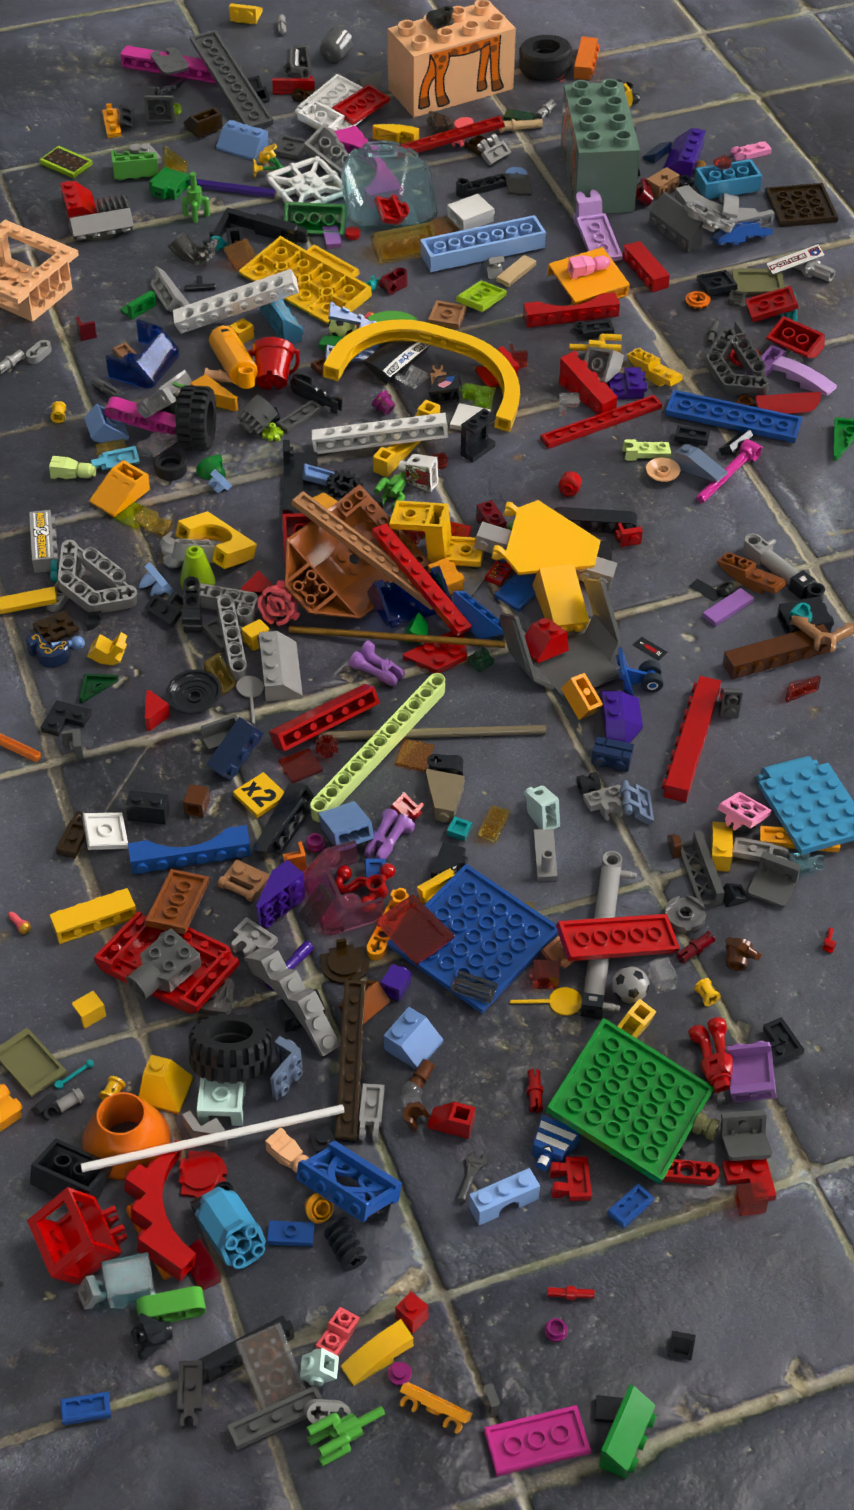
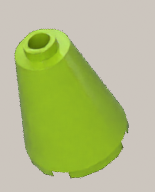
M190 546L186 549L180 576L182 589L184 580L190 576L196 577L199 583L215 586L214 573L204 550L200 546Z

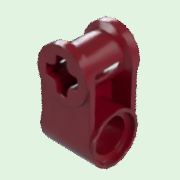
M641 178L636 187L635 199L644 206H648L652 203L654 196L649 182L645 178Z
M399 267L383 275L378 281L379 287L386 289L390 295L407 287V270Z

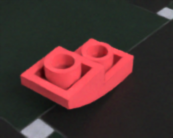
M339 1307L329 1321L328 1328L317 1342L315 1349L323 1348L339 1356L357 1327L360 1317Z

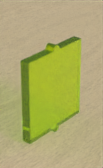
M134 502L117 516H112V518L134 529H138L144 522H147V519L154 511Z

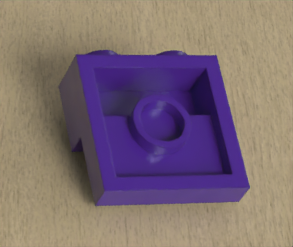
M641 367L624 368V373H617L608 381L609 388L618 396L617 400L643 399L644 392H647V382H643L645 381V371H641Z

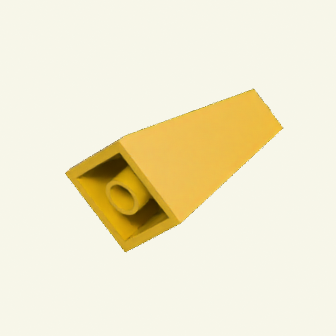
M574 564L539 568L532 586L544 617L549 618L567 632H581L585 630L589 623V618Z

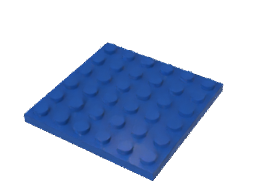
M465 864L387 943L391 950L483 1014L539 956L541 950L559 934L555 923L468 864Z

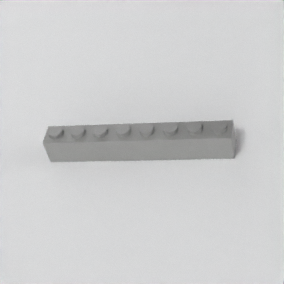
M482 522L476 535L474 548L493 553L494 545H499L506 551L512 530ZM597 557L594 568L575 570L578 580L583 582L587 578L603 580L607 589H610L617 563Z

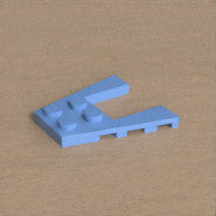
M334 302L329 304L328 319L359 325V328L376 323L374 320L365 319L363 315H356L350 312L345 307H338L334 305ZM385 343L363 350L351 361H364ZM326 346L325 361L334 346Z

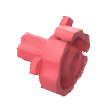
M278 580L277 585L266 588L262 592L263 594L258 597L257 605L263 619L269 624L276 622L278 626L286 624L291 619L296 621L301 615L298 611V601L284 587L285 581ZM268 592H272V593L267 597V604H266V603H265L266 594H267ZM273 616H286V617H285V619H279V620L277 621V618H275V617H273Z

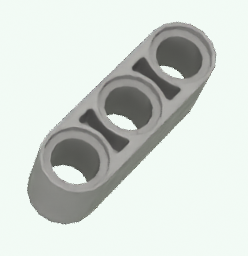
M176 539L172 558L184 561L187 548L190 546H200L204 550L208 562L214 563L212 561L215 545L221 544V542Z

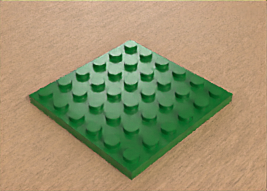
M603 1018L545 1112L660 1185L714 1088Z

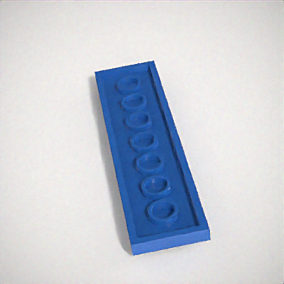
M673 390L665 411L667 416L741 432L751 430L754 435L792 443L796 442L803 418Z

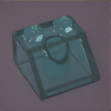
M148 1252L101 1262L110 1308H124L127 1305L136 1303V1300L140 1297L155 1294Z

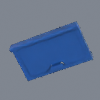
M516 573L494 593L495 599H500L520 612L536 597L532 584L537 573L524 575Z

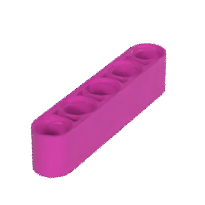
M115 396L109 398L104 411L108 418L177 439L176 415L159 410L144 419L138 412V408L135 405L137 403Z

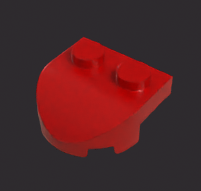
M391 194L390 198L376 196L373 200L381 221L395 225L402 223L409 213L407 203L399 201V197Z

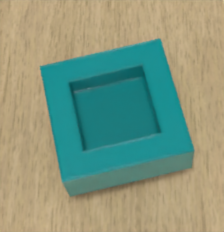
M454 816L447 829V836L465 841L472 829L473 822Z

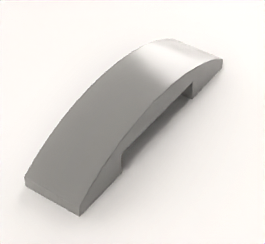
M722 193L719 198L720 202L723 203L722 215L737 219L739 197Z

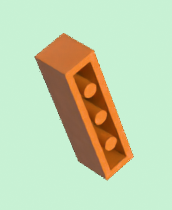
M581 37L574 66V79L590 80L591 75H594L600 50L598 38Z

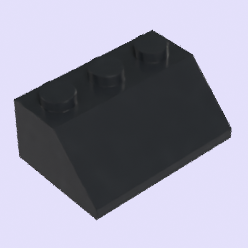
M55 1138L31 1164L30 1185L54 1196H57L69 1187L95 1196L97 1200L103 1191L113 1166L82 1173L81 1163L101 1158Z

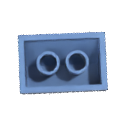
M229 120L222 127L216 150L252 161L253 159L256 160L259 157V153L268 146V131Z

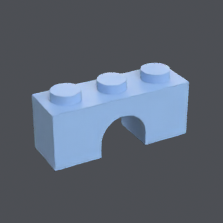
M528 1168L469 1194V1209L480 1226L498 1218L501 1209L510 1203L516 1202L520 1208L538 1200L540 1185L531 1169Z

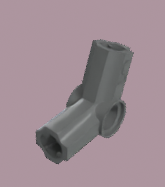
M288 49L287 64L283 68L284 75L290 78H309L311 74L309 68L299 66V50Z

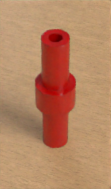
M566 1286V1288L548 1287V1297H565L566 1300H576V1298L594 1299V1289H576V1286Z

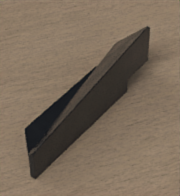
M306 783L288 784L253 848L255 853H282L311 812L308 805L311 803L314 795Z

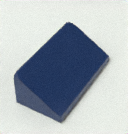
M672 142L659 143L646 153L643 159L656 163L671 151Z

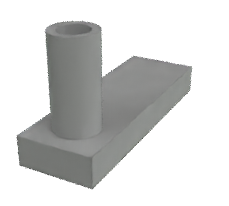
M534 829L537 881H557L554 829Z

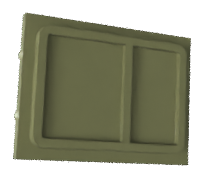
M769 268L732 269L733 279L738 284L737 290H735L736 294L761 295L785 287L782 271L772 274Z

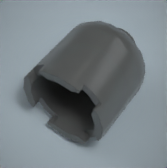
M333 27L320 44L322 57L331 63L341 61L354 45L351 41V34L344 28Z

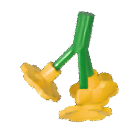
M276 143L265 147L258 155L259 163L266 164L271 162L275 166L263 167L262 165H257L256 160L253 159L252 170L254 178H256L258 171L278 170L284 167L275 157Z

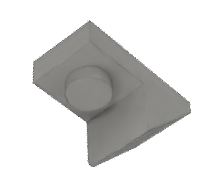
M504 256L491 257L482 263L489 279L497 278L503 272L501 264L505 262Z

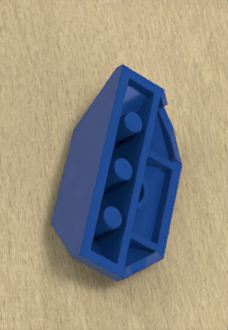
M453 591L454 605L472 625L470 631L474 633L475 638L494 639L504 636L499 618L477 600L473 599L467 592Z

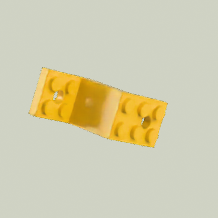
M396 500L389 523L390 528L425 531L427 556L431 563L447 557L455 566L481 567L485 551L474 548L476 538L451 535L449 504Z

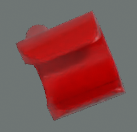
M832 927L828 928V934L822 947L823 950L833 953L837 942L832 940Z

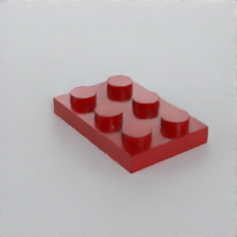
M791 286L745 299L752 322L799 309Z

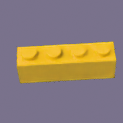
M126 888L63 910H58L49 915L52 928L60 945L127 922L137 912L130 892Z

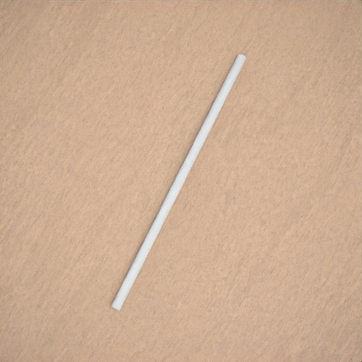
M343 1104L81 1163V1169L83 1173L344 1113Z

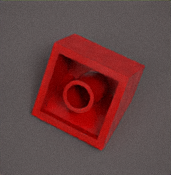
M542 618L531 624L524 636L530 657L537 663L569 651L567 631L549 618Z

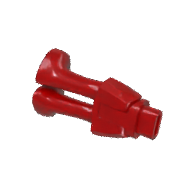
M715 1017L707 1022L708 1029L702 1025H696L688 1030V1035L691 1041L699 1044L703 1055L701 1062L702 1073L710 1085L713 1086L714 1092L720 1093L730 1089L729 1081L732 1079L733 1057L727 1054L725 1048L726 1020L721 1017ZM711 1035L716 1048L715 1054L712 1052Z

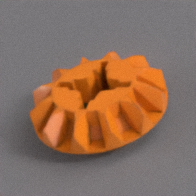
M693 291L685 297L689 308L694 307L695 309L699 308L702 310V308H707L710 304V297L704 292Z

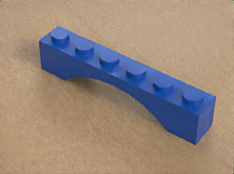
M247 825L226 828L213 839L188 847H168L148 840L128 843L132 874L251 856Z

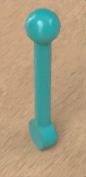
M87 1060L85 1065L62 1081H56V1089L61 1090L66 1082L86 1068L93 1067L94 1062Z

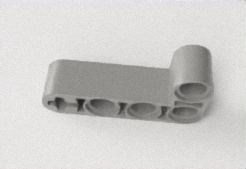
M200 583L201 608L217 610V599L219 596L228 594L234 600L239 626L244 627L255 621L259 610L257 606L258 597L255 593Z

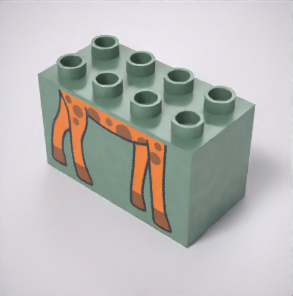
M606 79L602 83L589 84L585 80H577L572 84L564 85L560 147L574 213L576 211L577 193L580 191L585 197L590 198L591 190H596L601 196L602 213L634 212L640 148L623 82H618L615 79Z

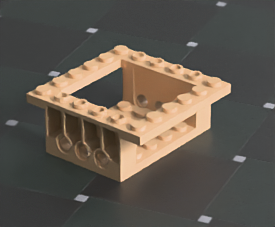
M2 221L0 223V308L32 322L72 290L69 263L79 256L78 250L10 221ZM8 237L53 256L38 268H33L11 258Z

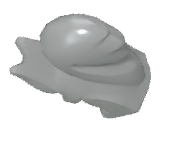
M171 531L161 539L159 547L164 556V564L169 568L175 569L182 566L183 561L172 558L175 539H173L174 534Z

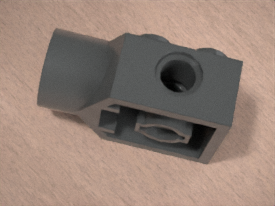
M171 928L140 954L142 964L126 977V981L134 993L143 1000H146L158 989L172 992L201 967L200 953Z

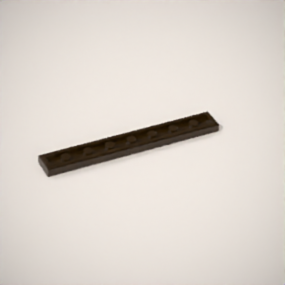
M345 979L337 1093V1105L343 1104L344 1113L336 1115V1141L357 1142L366 981Z

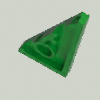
M834 418L833 461H838L854 441V419Z

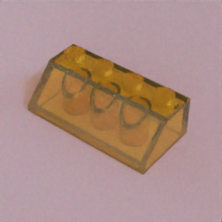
M433 222L376 232L370 237L373 251L379 263L382 264L421 256L420 239L435 236Z

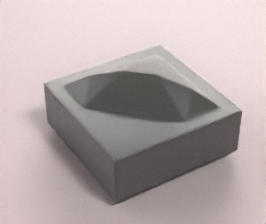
M492 1383L484 1385L482 1399L490 1417L498 1416L500 1413V1402Z

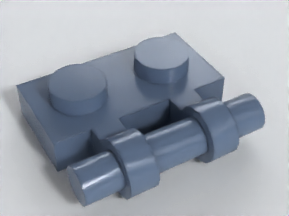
M627 780L622 781L620 794L623 796L622 808L625 810V814L631 815L634 811V817L647 825L654 822L650 791L638 784L631 787Z

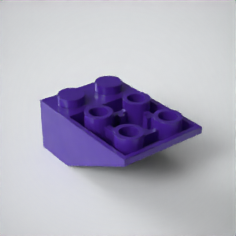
M288 860L271 872L256 905L257 923L264 929L272 926L274 921L281 916H285L291 908L302 903L305 898L304 873Z

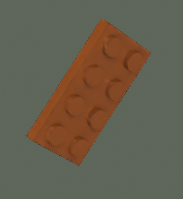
M171 869L146 918V926L166 931L172 928L176 933L186 934L209 885V877Z

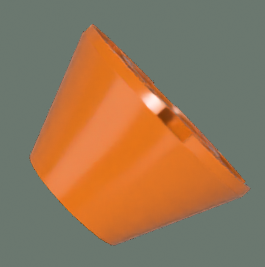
M128 1092L115 1093L105 1098L88 1122L82 1137L83 1150L101 1159L171 1143L170 1128L163 1114L140 1097ZM123 1122L139 1124L133 1130L125 1133L110 1131L111 1128ZM160 1155L114 1165L108 1178L124 1180L126 1174L131 1169L134 1170L139 1164L146 1168L150 1161L156 1160Z

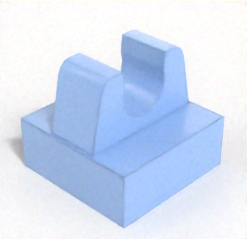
M214 469L210 473L213 477L208 484L217 493L223 489L228 491L232 487L217 470Z

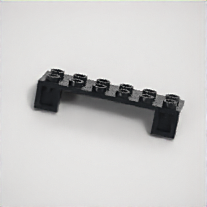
M283 440V514L301 513L291 503L303 491L310 497L318 495V484L302 479L304 464L318 467L317 452H294L293 447H290V440Z

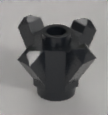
M141 1313L138 1316L140 1326H135L131 1330V1335L133 1338L136 1337L137 1343L142 1346L138 1351L139 1359L147 1360L162 1344H166L167 1341L172 1339L173 1332L169 1321L156 1320Z

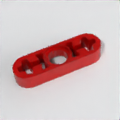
M674 1159L663 1182L714 1185L718 1181L719 1168L711 1162ZM682 1168H689L693 1174L684 1176L680 1170ZM706 1171H711L712 1176L708 1177Z

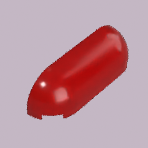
M821 392L756 396V404L758 408L786 414L806 413L818 406Z

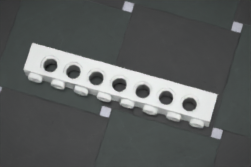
M289 269L174 309V324L180 334L298 294L297 279L293 271Z
M446 413L312 430L313 449L317 454L448 437Z

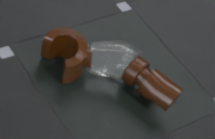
M426 1059L421 1060L413 1073V1077L404 1083L400 1094L405 1105L403 1118L413 1132H417L418 1129L414 1121L418 1116L430 1117L426 1108L422 1105L421 1094L423 1093V1083L427 1082L435 1065Z

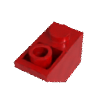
M458 1102L434 1107L427 1128L469 1139L475 1123L476 1107Z

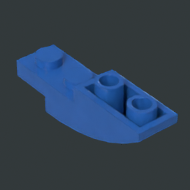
M755 221L737 223L731 233L723 230L717 232L711 237V241L717 242V245H726V242H730L732 245H739V242H745L746 238H753V235H757L758 238H766V235L773 234V229L760 227V223Z

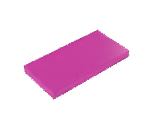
M577 1405L484 1427V1434L496 1477L591 1453Z

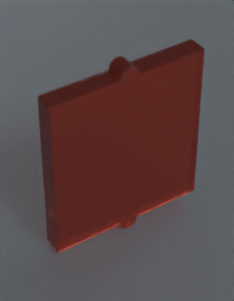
M309 748L279 759V763L284 769V774L288 775L292 783L323 772L318 758L313 755Z

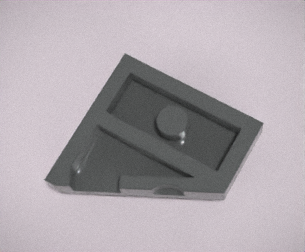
M226 978L224 983L197 1013L218 1016V1014L222 1013L230 1014L234 993L232 979Z

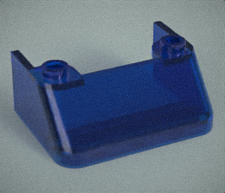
M137 319L138 341L148 345L140 355L128 353L122 359L107 355L108 377L148 389L154 387L179 357V348L161 326Z

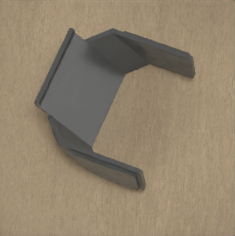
M584 579L593 611V616L586 632L568 640L569 651L543 662L537 663L531 659L518 616L506 613L499 615V621L509 653L531 680L552 690L555 689L563 700L567 699L561 687L572 677L585 673L593 688L619 677L618 671L612 664L622 642L607 587L603 580Z

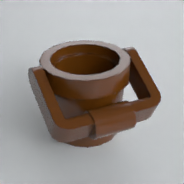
M727 937L725 940L726 966L729 969L743 971L747 968L749 958L756 961L760 960L762 954L753 949V944L750 941Z

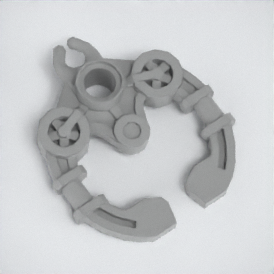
M692 200L684 202V209L688 212L687 215L694 220L702 221V227L708 231L714 232L715 229L719 228L731 233L736 225L735 220L729 216L722 215L721 210L713 208L712 211L704 213L705 204Z

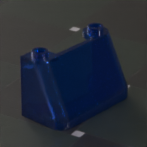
M440 566L432 567L431 573L428 574L452 601ZM375 581L367 591L369 600L384 624L390 626V628L400 626L401 623L411 621L418 612L424 618L437 614L434 609L430 610L394 582Z

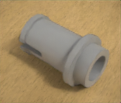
M73 1088L72 1092L56 1100V1104L63 1113L77 1103L82 1104V1100L85 1097L79 1088Z

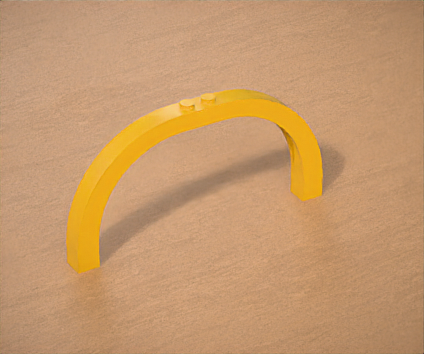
M387 320L363 326L342 338L334 346L323 365V377L339 381L348 363L357 354L371 346L391 341H414L432 345L476 360L486 367L497 379L502 390L503 400L496 414L494 428L510 432L517 416L520 385L516 372L509 361L497 349L483 340L435 324L415 320Z

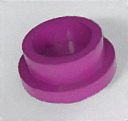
M313 833L308 836L305 845L309 851L319 852L324 849L325 840L320 834Z
M553 1318L545 1324L544 1333L550 1341L560 1342L566 1338L568 1327L563 1320Z
M395 1362L389 1367L388 1378L391 1383L402 1386L410 1381L412 1371L408 1364Z

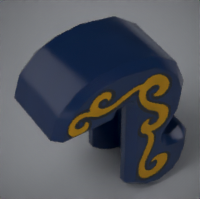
M32 633L26 638L28 653L31 656L37 654L39 663L45 667L62 665L71 656L68 640L62 641L51 648L40 633Z

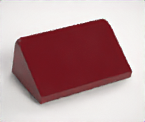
M200 1238L189 1246L196 1253L195 1266L190 1271V1274L196 1285L204 1291L220 1283L221 1277Z

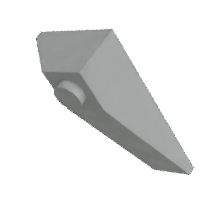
M324 123L304 143L305 153L312 158L320 156L332 170H335L343 177L350 179L357 172V165L337 138L336 133Z

